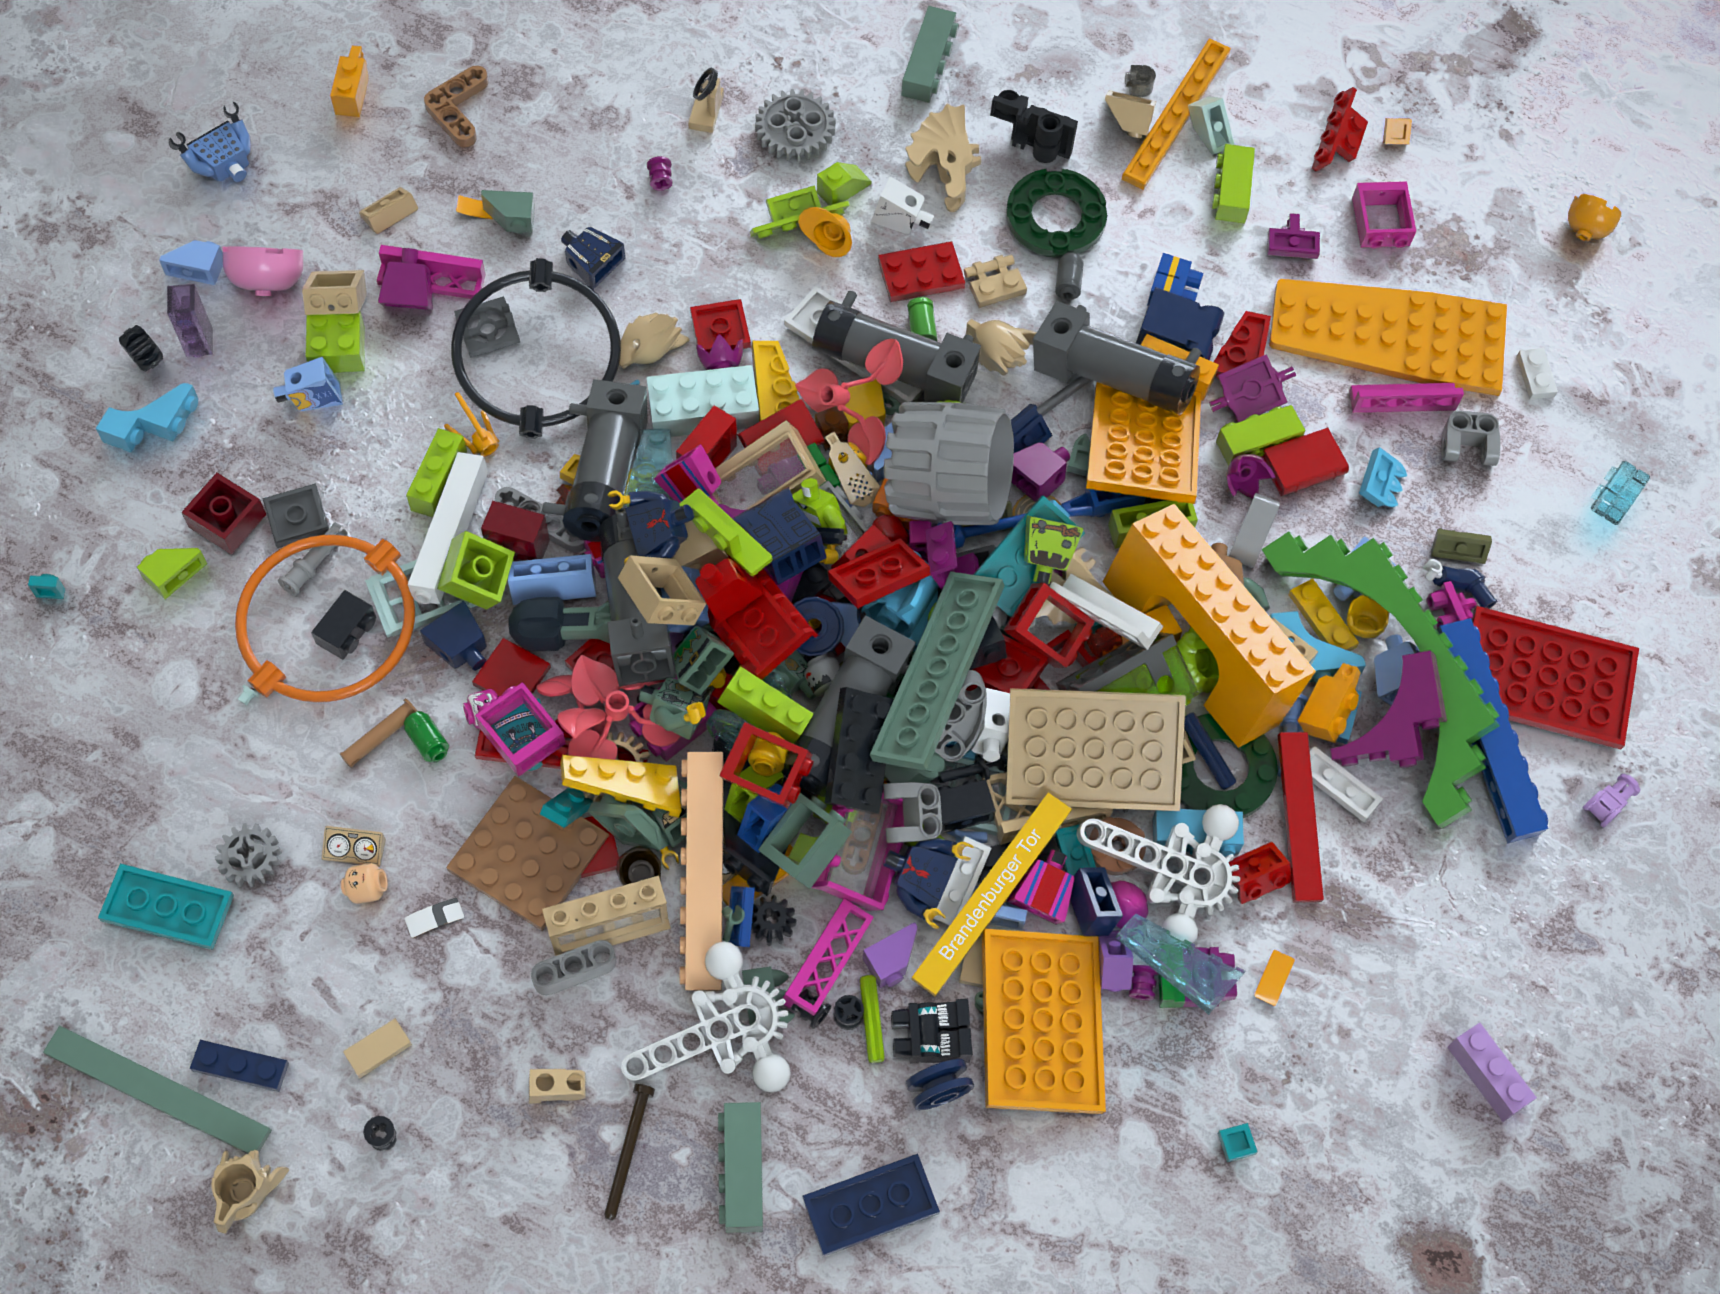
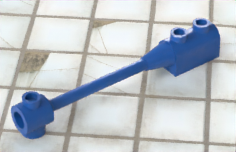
M1086 488L1084 494L1068 500L1060 506L1070 514L1069 517H1103L1106 514L1112 513V510L1144 505L1146 497ZM1025 514L999 519V522L994 525H973L964 528L961 525H954L956 549L964 546L966 538L1015 527Z

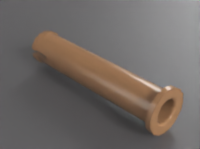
M405 698L403 700L404 704L344 752L340 753V756L350 768L400 729L409 715L417 712L408 699Z

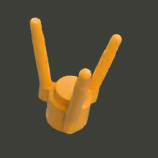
M456 392L455 396L476 429V432L472 435V443L464 437L465 445L474 455L480 454L484 457L491 455L498 449L499 439L493 431L486 412L481 410L480 413L487 431L481 428L461 394ZM449 424L444 425L446 430L461 435Z

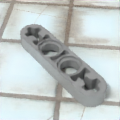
M503 487L496 492L495 501L503 503V498L508 500L512 497L514 504L511 502H506L505 504L516 505L522 509L533 508L538 513L545 515L546 523L550 521L559 522L560 527L557 530H548L550 541L571 552H580L585 549L584 540L580 539V541L574 540L571 542L570 536H576L572 535L568 530L567 534L564 533L566 528L562 521V515L543 513V504L514 488Z

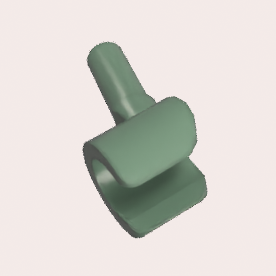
M738 905L735 906L734 913L729 906H725L722 909V915L727 919L723 935V941L725 942L730 941L734 924L741 923L745 917L744 910Z

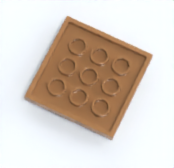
M514 776L446 868L456 877L543 931L546 927V922L542 909L561 904L565 901L580 880L583 871L609 837V834L581 816L563 828L540 815L543 804L552 798L517 776Z

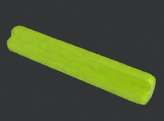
M865 975L860 977V989L864 1007L863 1016L868 1061L870 1063H880L884 1061L885 1056L876 977L874 975Z

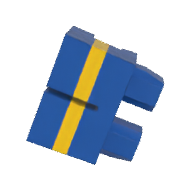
M1163 253L1147 306L1150 303L1155 287L1195 301L1197 292L1184 288L1188 286L1199 290L1204 273L1190 269L1192 261Z

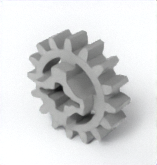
M246 823L243 824L241 831H238L235 827L231 828L233 835L231 837L223 835L222 838L225 844L216 846L219 853H221L215 856L216 862L221 864L218 870L222 875L226 874L225 878L228 882H232L235 879L239 887H242L245 881L248 882L250 887H254L256 879L265 883L264 875L267 873L273 876L275 873L271 867L273 865L278 866L281 863L276 857L282 854L280 847L276 846L279 843L277 838L271 836L272 834L268 828L261 832L259 824L256 823L252 829H249ZM254 839L260 840L266 845H263L262 843H255ZM231 865L242 867L243 872L234 869Z

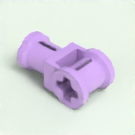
M1621 774L1612 787L1608 785L1602 791L1600 790L1582 808L1585 811L1589 810L1601 822L1600 826L1604 828L1622 811L1631 796H1636L1640 793L1639 784L1630 775Z

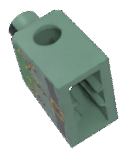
M698 625L683 635V642L673 654L678 682L702 695L734 655L733 651L716 635Z

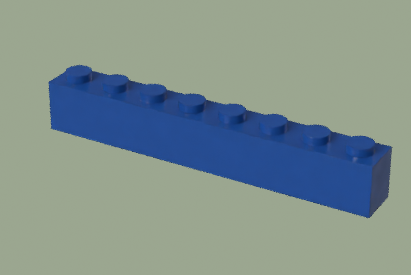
M1471 618L1441 625L1437 628L1439 634L1444 632L1452 642L1453 647L1449 648L1454 657L1461 656L1469 668L1465 671L1470 681L1474 678L1477 680L1484 691L1480 696L1486 704L1491 702L1500 715L1496 718L1500 726L1472 743V746L1477 744L1486 757L1482 761L1486 768L1481 772L1507 844L1539 836L1549 829L1548 817L1546 812L1541 809L1538 801V789L1531 782L1528 774V762L1521 755L1518 747V735L1515 730H1512L1508 720V708L1501 701L1498 681L1492 676L1490 671L1489 656L1486 652H1483L1480 644V632L1473 625Z

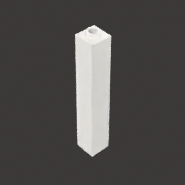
M458 452L408 582L412 597L419 603L440 604L444 592L437 589L451 540L460 533L467 531L488 474L484 456Z

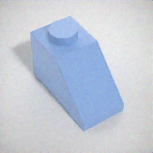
M194 240L162 255L159 261L167 276L215 285L223 267V253L220 245L210 241L201 242Z

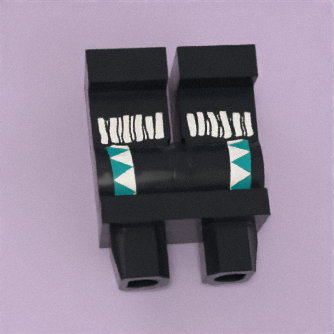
M968 998L956 999L954 1002L908 1003L907 1009H898L891 1012L892 1029H907L908 1038L893 1039V1057L909 1058L910 1064L919 1062L941 1063L953 1059H963L965 1063L970 1062L973 1051L971 1028H969Z

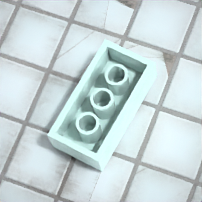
M752 365L647 377L654 439L690 435L714 405L736 418L737 429L749 428L759 422V407Z

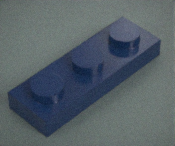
M200 1039L190 1069L193 1072L280 1092L289 1062L284 1059Z

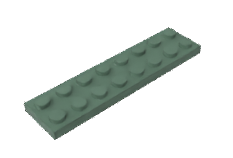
M950 572L870 753L874 762L927 771L1004 589L1002 579Z

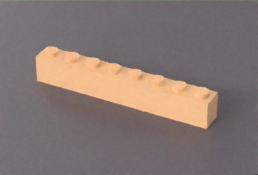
M687 752V759H682V777H687V789L681 790V806H687V818H681V836H687L686 847H681V865H686V877H681L680 892L681 895H686V907H680V925H686V936H680V954H685V966H680V985L685 984L686 991H722V980L716 979L709 974L705 966V956L711 946L722 942L723 779L719 775L723 768V752Z

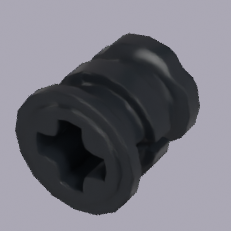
M805 989L799 995V997L812 1005L818 999V996L813 997L811 995L812 992L808 989ZM794 1003L791 1009L794 1012H800V1017L803 1020L811 1021L810 1027L815 1029L828 1015L831 1004H821L814 1016Z
M385 1116L372 1117L364 1126V1138L374 1149L383 1151L394 1147L397 1141V1133L390 1119ZM380 1130L381 1132H385L387 1135L384 1138H381L379 1136L377 1137L376 1133Z

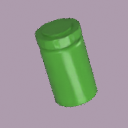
M918 297L909 301L907 307L910 331L938 342L933 301L926 297Z

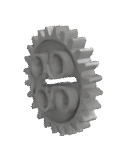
M791 89L790 95H786L782 90L781 97L772 94V102L765 99L764 107L759 106V114L755 116L757 140H761L762 148L768 146L769 154L777 151L778 159L784 154L787 161L792 156H795L797 162H799L803 155L807 160H810V153L819 156V149L826 151L827 144H832V136H835L836 118H833L834 111L829 110V103L822 104L821 96L813 99V92L805 96L803 89L799 94H795L794 89Z

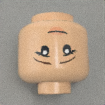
M373 863L350 867L347 869L345 877L341 880L342 893L348 896L349 900L355 904L379 900L388 886L385 871Z

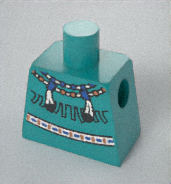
M524 703L491 725L513 754L546 732ZM542 761L528 771L539 769L543 765Z

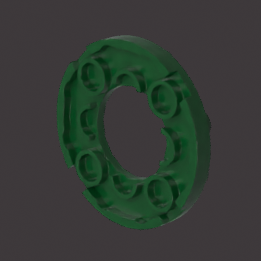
M1047 168L1024 176L1011 190L1006 208L1007 223L1014 237L1031 251L1049 257H1062L1066 253L1080 254L1090 249L1101 238L1108 217L1106 200L1098 186L1086 176L1063 168L1061 171H1047ZM1045 196H1065L1073 200L1079 207L1081 221L1068 232H1048V229L1041 228L1035 222L1032 208L1038 200Z
M1210 713L1197 716L1213 742H1228L1245 755L1248 763V776L1245 782L1235 789L1228 791L1214 790L1206 786L1197 777L1194 761L1182 764L1180 804L1183 803L1193 810H1207L1213 805L1222 804L1229 806L1236 812H1243V818L1252 815L1270 797L1277 781L1278 764L1271 743L1263 734L1238 748ZM1188 735L1193 752L1196 754L1198 749Z

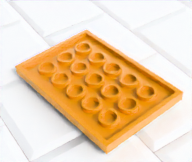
M1096 382L1086 488L1195 504L1198 479L1201 392H1194L1185 411L1178 415L1149 404L1148 401Z
M984 929L982 933L985 1108L1087 1114L1105 1113L1099 937Z

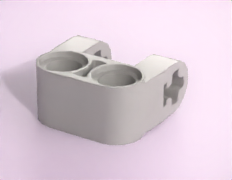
M1462 410L1453 412L1442 431V460L1457 462L1461 445L1481 447L1482 465L1497 466L1501 449L1499 421L1492 414Z
M915 782L883 784L884 799H903L904 827L886 828L887 843L934 839L940 835L942 831L941 800L936 786L929 783Z

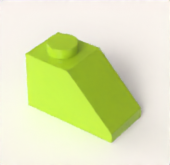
M836 162L817 174V194L829 206L846 201L872 184V181L854 164Z
M198 548L157 549L154 553L144 557L137 566V569L143 580L164 599H167L206 566L207 562Z

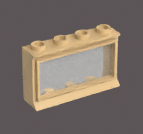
M786 420L715 468L721 479V484L712 495L719 504L727 505L730 508L746 510L761 504L766 499L788 487L793 495L802 489L801 483L805 479H816L818 487L826 480L800 433Z
M659 876L542 909L555 956L598 940L608 941L613 946L671 929L667 913V902Z

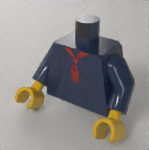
M610 491L608 493L609 497H620L618 504H609L612 509L618 510L624 504H629V507L625 508L637 555L673 559L680 548V544L687 540L688 533L685 523L694 519L693 509L688 504L680 507L678 501L669 500L665 494L653 491L628 492V495L624 496L619 491Z
M940 838L919 841L915 847L909 846L904 856L889 850L883 862L884 867L897 872L893 885L897 887L896 894L906 910L922 920H926L934 929L939 928V926L933 923L935 916L940 915L944 919L946 918L937 907L958 858L964 861L971 860V858L962 854L965 847L974 848L973 845L967 842L957 843Z

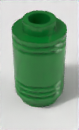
M417 711L409 715L404 721V730L426 762H438L445 758L449 744L429 714Z

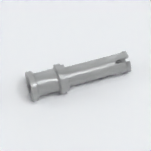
M334 522L324 535L336 534L346 536L348 533L345 529L340 531L339 529L342 526ZM335 546L313 547L303 559H296L293 562V568L284 577L281 576L277 580L280 586L289 594L297 596L302 585L308 579H313L316 573L315 569Z

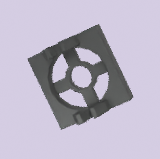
M504 296L481 303L471 316L472 318L478 315L480 322L477 327L468 329L467 323L463 335L470 358L520 343L512 312H510L509 304L506 303ZM464 308L454 311L456 320H458ZM486 312H497L505 319L494 321L488 318ZM489 323L495 326L492 333L485 334L480 331L484 324ZM506 328L505 333L496 339L495 336L498 330ZM481 336L487 339L488 342L477 341L472 337Z

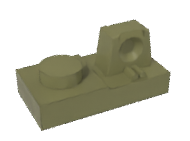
M1439 528L1434 538L1431 556L1486 564L1492 544V537Z

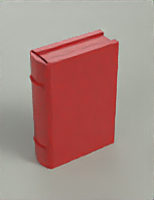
M803 399L795 401L737 434L743 447L746 448L787 420L798 430L806 446L813 443L819 446L825 442ZM790 438L780 443L781 448L778 451H768L758 458L759 463L754 467L760 477L768 474L770 465L778 464L782 460L798 455Z
M1328 427L1264 449V456H1261L1275 475L1272 481L1281 497L1331 479L1334 480L1336 477L1345 475L1349 471V464Z

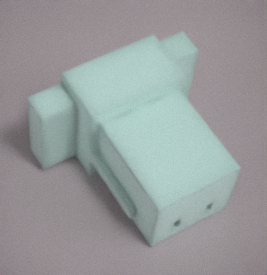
M243 685V693L238 700L247 705L255 696L259 697L260 695L252 687L249 688Z

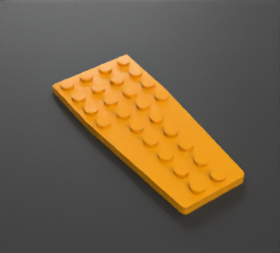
M1279 279L1275 287L1269 346L1272 349L1421 384L1454 383L1455 388H1463L1464 391L1500 396L1503 385L1507 304L1424 291Z

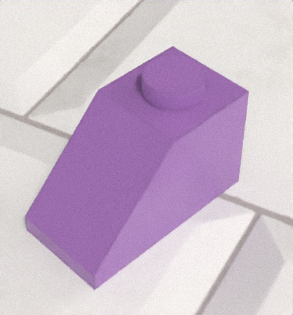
M915 922L863 950L862 959L871 974L876 977V983L879 988L885 985L889 987L895 986L904 979L903 976L906 974L918 927Z
M1113 930L1109 936H1097L1099 937L1101 989H1107L1112 992H1118L1122 989L1131 990L1133 954L1126 930Z

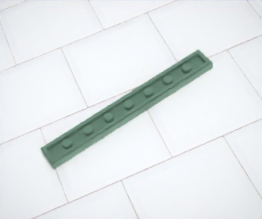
M60 1025L43 1051L45 1055L247 1154L253 1150L260 1152L272 1131L269 1127Z

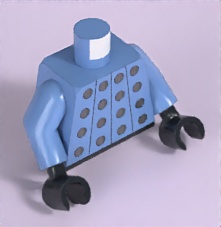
M233 102L236 112L232 114L226 111L225 105L223 107L224 115L230 118L233 123L230 124L227 120L187 143L188 149L184 145L186 138L181 132L176 133L181 144H176L171 138L169 139L170 148L181 152V158L192 172L206 177H213L220 182L230 176L235 182H240L246 177L247 172L244 168L249 165L247 156L251 152V139L243 120H240L238 117L239 106L237 103Z

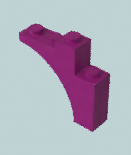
M1431 650L1402 656L1401 683L1390 709L1381 721L1365 735L1351 743L1330 749L1333 761L1341 763V766L1346 767L1359 764L1358 760L1369 758L1370 762L1382 761L1387 759L1386 755H1389L1392 763L1399 764L1400 768L1416 766V761L1424 760L1419 726H1422V729H1433L1440 727L1439 723L1447 721L1437 659Z

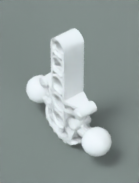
M1213 805L1206 810L1203 815L1202 825L1207 835L1204 843L1201 844L1194 839L1195 836L1189 832V827L1185 823H1179L1172 827L1165 846L1098 819H1088L1082 823L1077 829V838L1081 844L1154 874L1146 894V899L1150 904L1170 903V900L1177 901L1180 904L1178 912L1168 916L1161 928L1162 939L1167 945H1172V948H1189L1195 943L1198 936V928L1194 917L1198 908H1204L1208 916L1213 915V906L1218 911L1224 910L1221 900L1227 904L1233 901L1227 892L1232 894L1238 892L1236 887L1231 886V882L1240 881V877L1232 876V872L1239 870V866L1233 865L1230 867L1228 863L1234 859V855L1231 854L1224 857L1219 852L1222 842L1232 838L1239 826L1237 814L1227 805ZM1088 825H1092L1098 830V838L1094 841L1087 839L1084 830ZM1114 836H1120L1124 839L1126 845L1122 852L1116 851L1112 847ZM1188 844L1194 848L1193 858L1186 855V846ZM1142 847H1147L1152 852L1153 857L1149 863L1143 862L1139 857V850ZM1169 858H1174L1179 863L1180 868L1176 874L1169 872L1166 867ZM1196 869H1201L1206 873L1207 879L1205 884L1200 885L1194 880ZM1174 882L1183 886L1177 893H1170L1169 891Z
M730 942L716 943L706 953L705 966L711 976L723 981L726 988L724 993L704 990L694 992L692 1002L701 1022L630 1053L622 1061V1073L629 1080H640L712 1048L722 1072L729 1074L735 1070L747 1052H753L756 1063L753 1066L752 1076L757 1087L770 1093L780 1091L790 1080V1066L783 1057L773 1054L768 1041L773 1036L780 1040L783 1038V1034L776 1030L777 1027L787 1028L788 1023L779 1021V1017L788 1016V1010L779 1011L778 1006L785 1004L786 1001L784 998L778 1001L774 1000L773 997L779 993L778 988H775L771 993L766 991L770 985L769 981H765L762 988L758 987L759 977L757 976L753 978L752 985H744L739 974L743 964L741 951ZM718 1000H724L725 1004L732 1009L720 1013L714 1003ZM745 1008L752 1009L756 1014V1021L752 1025L741 1023L739 1019L741 1010ZM718 1020L725 1022L728 1026L727 1035L721 1038L716 1037L711 1029L712 1024ZM687 1033H695L700 1038V1045L697 1049L691 1050L684 1045V1037ZM743 1035V1047L738 1051H734L732 1039ZM660 1045H666L672 1050V1058L667 1062L660 1061L656 1056V1049ZM636 1057L643 1061L644 1070L642 1073L634 1074L629 1070L628 1063L631 1058Z

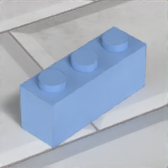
M591 554L515 561L511 564L508 584L513 605H517L523 600L538 597H559L562 600L596 597V577Z

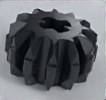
M135 325L132 328H128L119 337L120 345L142 371L146 372L151 368L153 369L163 360V353L141 326Z
M772 895L771 902H767L764 897H761L760 906L753 904L751 933H756L755 940L757 942L762 941L765 937L768 946L772 945V939L775 938L779 944H782L784 942L783 935L787 937L793 935L791 927L796 926L797 922L792 917L795 914V909L793 907L786 908L788 905L786 899L777 903L776 895ZM771 917L773 920H776V923L772 924L770 920L767 921V918Z

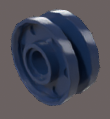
M808 597L796 602L794 606L807 622L812 619H818L822 624V629L818 633L819 636L815 638L812 635L796 651L808 656H821L833 651L841 642L845 631L844 619L839 609L830 601L819 597Z
M953 1059L923 1069L907 1079L905 1084L908 1091H923L912 1101L915 1110L920 1111L939 1107L966 1095L974 1089L972 1078H957L967 1070L965 1060Z

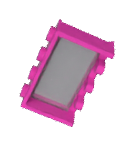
M882 791L880 814H869L832 806L834 811L846 819L843 825L850 829L852 833L811 887L840 899L845 898L854 905L865 909V911L884 910V906L889 899L890 884L896 872L884 867L883 862L889 850L899 854L904 844L886 842V828L904 827L903 799H884V791Z

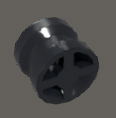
M844 995L837 1000L834 1007V1021L837 1026L844 1030H853L862 1023L864 1007L861 1000L853 995Z

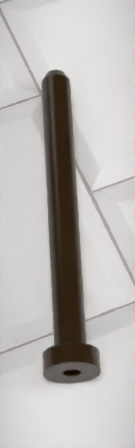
M634 1085L633 1093L637 1095L604 1213L605 1219L614 1220L617 1216L648 1098H653L655 1089L647 1085Z

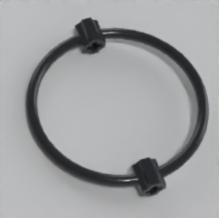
M536 258V260L530 261V270L508 274L479 290L460 313L455 324L451 342L452 365L457 380L466 395L490 416L519 426V436L528 439L542 437L543 427L565 423L580 415L570 414L568 409L561 413L544 416L543 408L535 405L520 407V415L512 414L494 406L478 393L470 382L464 368L462 340L469 319L483 301L502 288L520 282L529 281V289H533L536 292L552 290V282L565 285L578 291L591 301L599 310L607 325L611 351L608 367L602 378L603 381L613 382L621 356V339L618 325L605 301L583 282L571 276L554 272L553 262L543 258ZM589 396L579 404L587 405Z

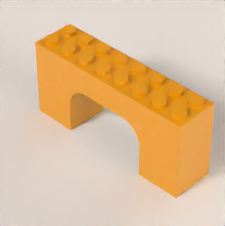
M1175 504L1132 524L1102 582L1116 599L1144 614L1163 605L1169 606L1173 604L1209 647L1218 665L1219 679L1203 706L1238 748L1279 726L1315 674V669Z

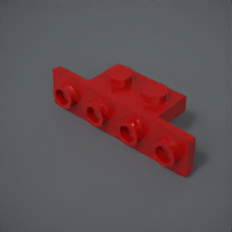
M1355 87L1339 92L1334 99L1332 112L1327 118L1326 129L1320 138L1319 149L1314 155L1315 160L1312 169L1315 172L1331 164L1335 152L1348 162L1356 159L1369 121L1351 107L1357 92Z

